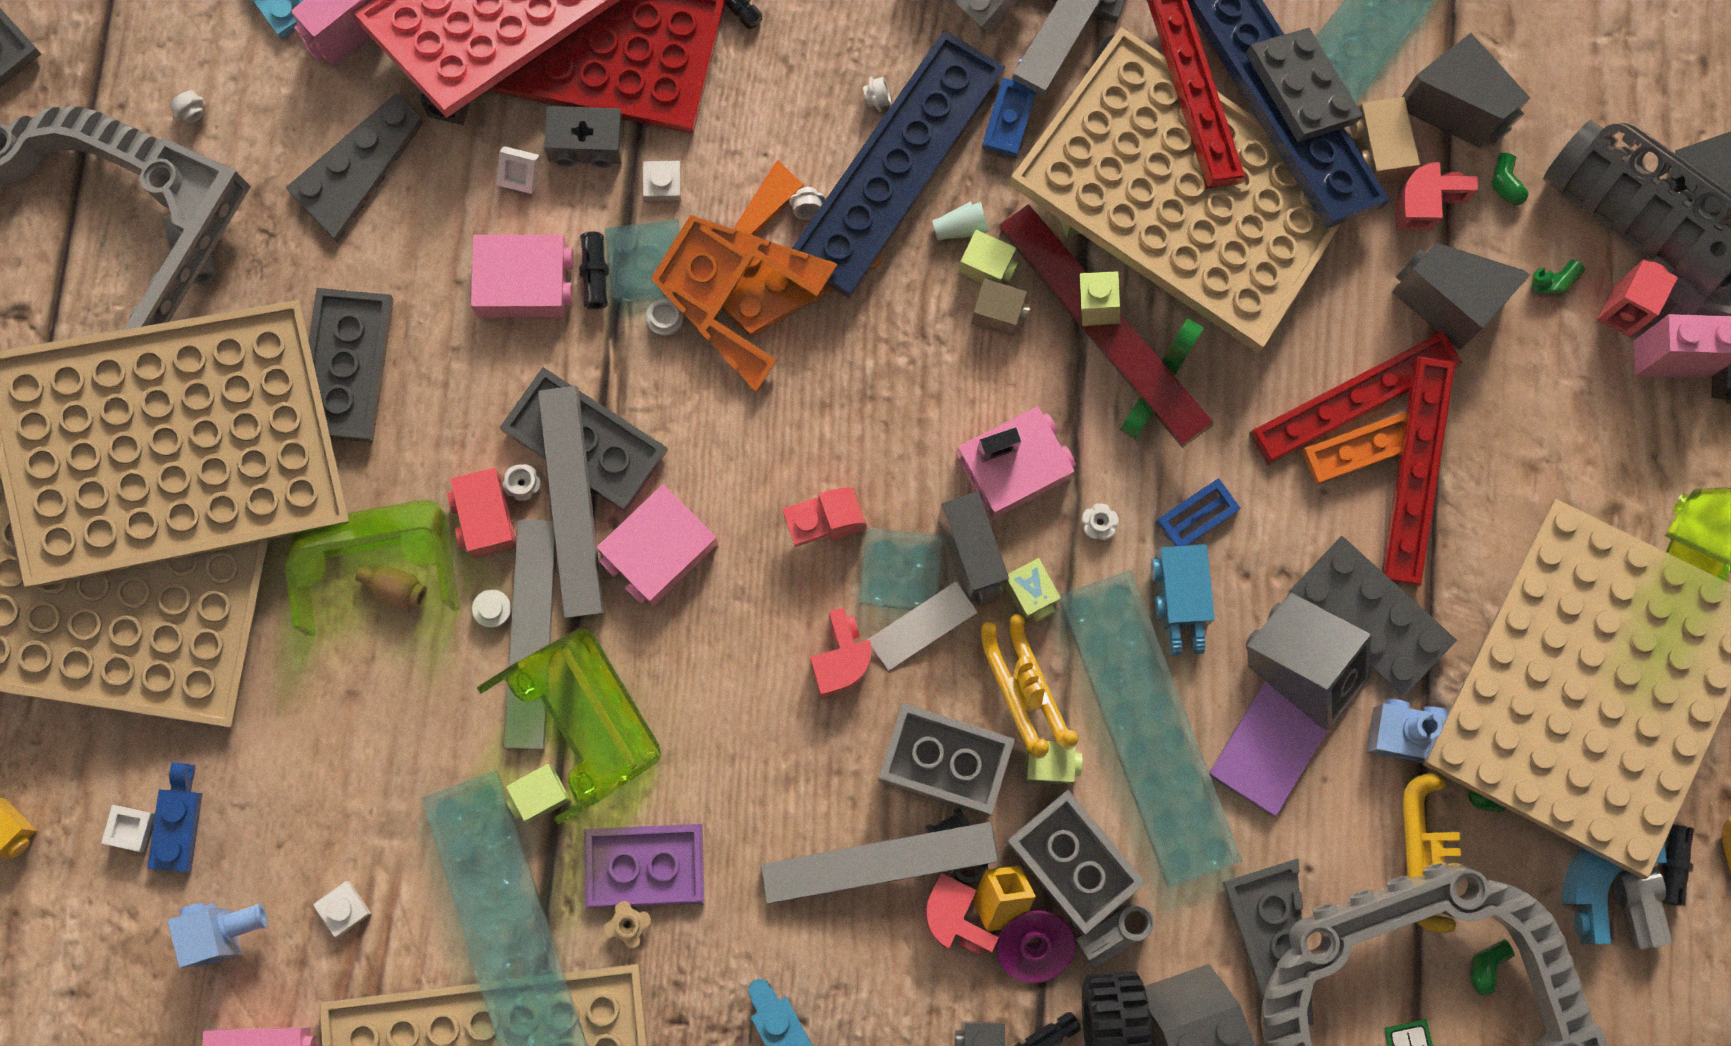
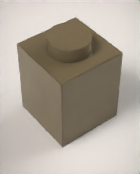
M984 279L971 324L1014 336L1017 325L1024 327L1030 305L1024 304L1027 291Z

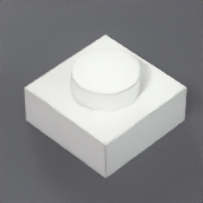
M504 146L499 152L496 185L532 194L536 189L539 155Z
M643 161L644 201H681L680 161Z
M112 805L101 843L145 852L155 814Z
M350 881L344 882L313 904L334 937H340L371 914Z

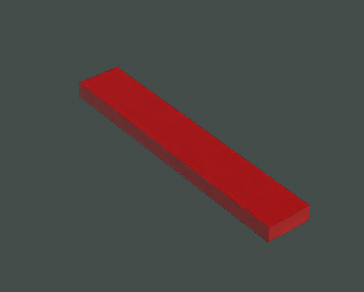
M1147 0L1207 189L1242 184L1246 177L1188 1Z
M1443 331L1253 429L1250 435L1267 465L1410 392L1415 357L1421 356L1456 362L1455 368L1460 366L1463 362L1445 332Z
M1421 356L1415 357L1382 572L1396 583L1421 586L1456 362Z

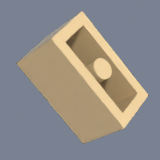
M1405 97L1361 103L1359 110L1363 116L1357 124L1351 125L1350 129L1352 137L1358 140L1359 152L1379 183L1410 178L1420 163Z

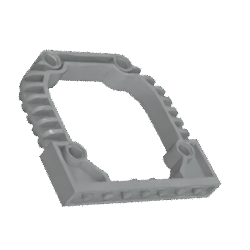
M80 106L46 108L32 118L26 115L21 116L7 127L0 124V195L8 183L19 182L28 177L36 169L44 155L66 150H77L94 154L140 175L142 187L161 205L170 209L172 224L182 234L159 272L152 277L147 292L140 303L132 310L130 319L123 330L170 322L251 186L237 171L163 137L159 140L112 117Z
M1446 863L1433 864L1423 869L1424 875L1410 879L1409 876L1398 877L1386 883L1387 888L1374 893L1372 890L1359 891L1349 896L1350 902L1336 906L1335 903H1328L1312 910L1313 915L1299 920L1291 928L1289 941L1292 948L1276 964L1277 967L1263 995L1261 1023L1265 1045L1313 1046L1307 1017L1313 985L1316 980L1332 975L1344 966L1349 959L1352 945L1439 913L1467 922L1482 920L1492 916L1506 927L1518 947L1542 1014L1546 1034L1539 1039L1536 1046H1608L1602 1028L1593 1022L1580 979L1574 968L1573 959L1566 945L1565 937L1553 916L1539 901L1521 889L1505 883L1486 880L1480 872L1457 864L1448 866ZM1465 877L1468 882L1467 890L1463 895L1458 896L1456 891L1457 883ZM1319 931L1321 934L1320 945L1314 950H1309L1307 946L1309 936Z

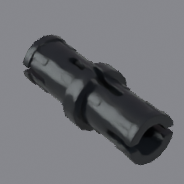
M595 231L585 232L580 235L582 264L579 266V275L583 278L584 307L593 310L603 309L608 306L606 277L609 275V267L604 259V235Z
M1673 824L1667 836L1665 851L1667 863H1660V867L1663 868V880L1666 888V897L1662 903L1686 907L1687 881L1689 872H1693L1694 865L1690 863L1694 828Z

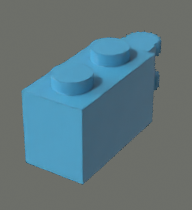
M1207 544L1161 547L1155 554L1156 559H1151L1150 568L1152 581H1158L1159 596H1155L1154 599L1155 615L1157 619H1162L1163 629H1167L1171 656L1181 655L1182 639L1180 628L1191 627V643L1195 654H1204V626H1208L1215 620Z
M763 978L750 982L747 992L758 1012L751 1016V1019L765 1045L813 1046L787 997L779 1000L770 983L768 984V981H765Z

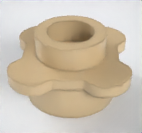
M621 901L615 906L616 913L612 921L605 924L604 931L609 938L617 937L624 941L626 947L635 948L640 944V935L643 929L650 925L651 917L647 912H640L631 907L629 902ZM625 921L631 922L630 928L624 927Z

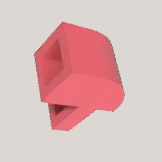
M1440 162L1429 163L1418 168L1397 195L1395 202L1396 230H1433L1443 218L1442 203H1468L1478 191L1477 176H1465L1461 172H1450L1441 176Z
M851 487L819 493L817 498L782 509L794 547L828 536L831 541L867 530V523L855 489Z
M844 607L829 611V619L838 649L810 657L821 699L852 689L864 678L869 668L871 658L870 640L854 643L853 639L860 637L854 616L847 617Z
M940 873L925 905V920L931 935L939 944L947 949L950 948L956 935L962 938L959 946L979 956L983 949L992 952L999 937L963 920L977 890Z

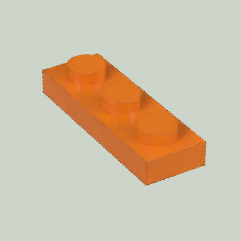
M1407 411L1304 448L1301 452L1315 485L1317 486L1399 456Z

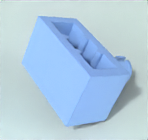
M1386 699V704L1382 703L1373 707L1367 753L1423 764L1436 737L1442 732L1448 710L1427 706L1424 707V711L1410 709L1409 702Z
M197 903L179 909V917L167 920L179 968L205 967L240 956L242 952L238 936L268 927L267 915L261 903L235 912H231V909L217 908L216 903L208 905Z

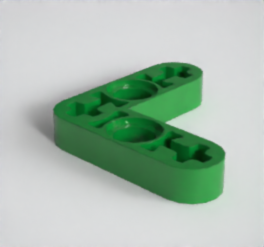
M1188 318L1162 360L1174 376L1204 327ZM1140 397L1120 428V431L1135 440L1152 414V411Z

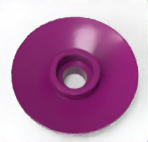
M1029 911L1014 917L1003 927L996 945L999 963L1007 974L1022 982L1040 983L1049 981L1066 970L1074 957L1076 944L1073 932L1064 919L1047 911ZM1032 938H1040L1036 943L1028 942Z

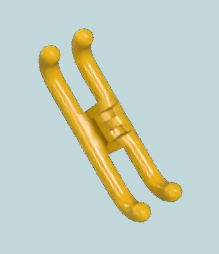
M1014 614L1010 618V636L1019 658L1012 677L998 647L996 625L992 622L984 623L981 628V640L985 656L1028 752L1033 757L1041 759L1049 751V743L1044 739L1038 738L1027 713L1040 708L1057 743L1064 749H1073L1078 743V734L1076 731L1068 730L1029 646L1025 633L1024 616Z
M1436 773L1417 776L1409 782L1404 790L1403 816L1407 876L1410 879L1424 875L1423 869L1430 865L1445 863V857L1461 856V848H1444V841H1459L1460 832L1426 833L1425 797L1431 791L1444 789L1447 783L1442 775H1437ZM1449 863V864H1447V866H1448V865H1455V864L1462 866V864H1459V863ZM1437 914L1417 921L1421 927L1437 933L1453 932L1457 925L1453 918Z

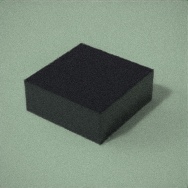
M1015 427L980 439L977 450L982 463L1018 451L1021 439L1017 428Z

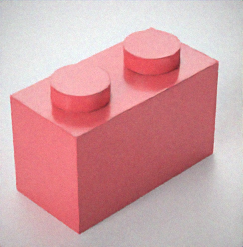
M1642 260L1615 283L1597 320L1628 337L1632 336L1659 315L1678 277L1669 273L1659 263Z
M496 468L451 478L452 491L447 492V498L451 512L453 514L458 513L461 526L456 527L455 532L460 549H466L473 558L516 548V537L501 475Z

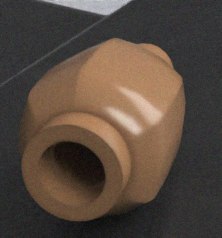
M360 567L356 573L355 580L368 585L375 599L394 608L402 610L411 606L419 608L426 597L427 587L421 585L416 576L392 567H381L372 571Z

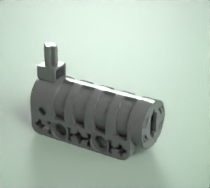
M1592 119L1589 120L1570 139L1543 177L1546 183L1656 263L1663 265L1671 274L1678 277L1668 296L1670 300L1664 305L1659 315L1649 323L1651 326H1654L1668 314L1687 315L1689 312L1694 315L1731 273V221L1729 224L1723 225L1721 223L1722 220L1731 214V193L1636 125L1631 123H1615L1603 128ZM1619 132L1624 133L1625 135L1622 140L1628 146L1616 147L1618 139L1615 137V134ZM1634 144L1640 146L1635 151L1630 148L1633 147ZM1648 152L1654 153L1658 158V166L1654 172L1647 170L1643 163L1644 157ZM1666 173L1671 175L1667 180L1664 178L1660 180V177ZM1686 176L1685 186L1690 190L1685 189L1682 192H1678L1676 188L1679 183L1674 178ZM1703 187L1705 191L1700 193L1698 196H1696V194L1693 193L1697 190V188L1700 190ZM1709 196L1715 197L1721 202L1722 209L1718 216H1713L1705 210V201Z

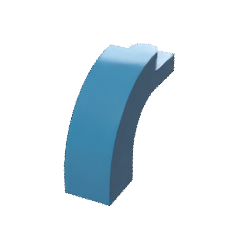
M1665 843L1655 864L1667 863ZM1584 848L1577 852L1568 867L1563 883L1562 905H1578L1574 925L1577 935L1581 938V944H1611L1607 900L1608 891L1613 879L1623 869Z

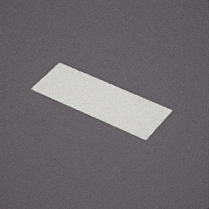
M956 581L867 640H870L872 648L889 671L978 612Z

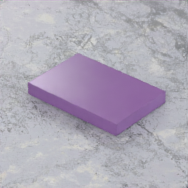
M1264 681L1207 775L1272 817H1275L1327 730L1320 727Z
M702 824L584 829L586 909L614 908L621 901L629 902L631 907L705 903Z

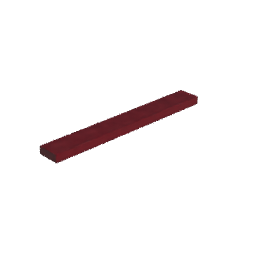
M1029 204L999 225L1000 231L1016 247L1020 255L1182 448L1213 426L1211 418L1121 312L1120 324L1082 326L1080 273L1087 272Z

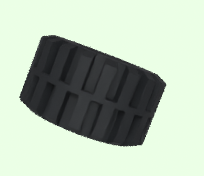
M1136 971L1086 975L1082 986V1021L1085 1046H1152L1149 1003L1145 986Z

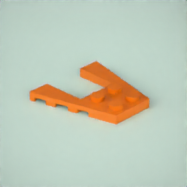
M777 160L733 229L755 236L789 204L790 197L796 194L799 189L804 188V184ZM879 256L872 265L873 269L881 264ZM755 257L722 310L746 334L753 337L791 316L795 310L821 299L822 295L833 290V288L825 285L817 297Z
M690 215L650 279L697 327L698 331L710 341L734 370L747 381L749 386L758 392L778 360L715 320L755 257L817 297L838 265L834 262Z

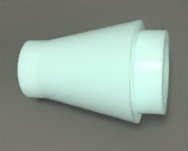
M970 201L944 216L932 220L938 241L972 237L975 230L980 232L989 230L981 202L972 204Z

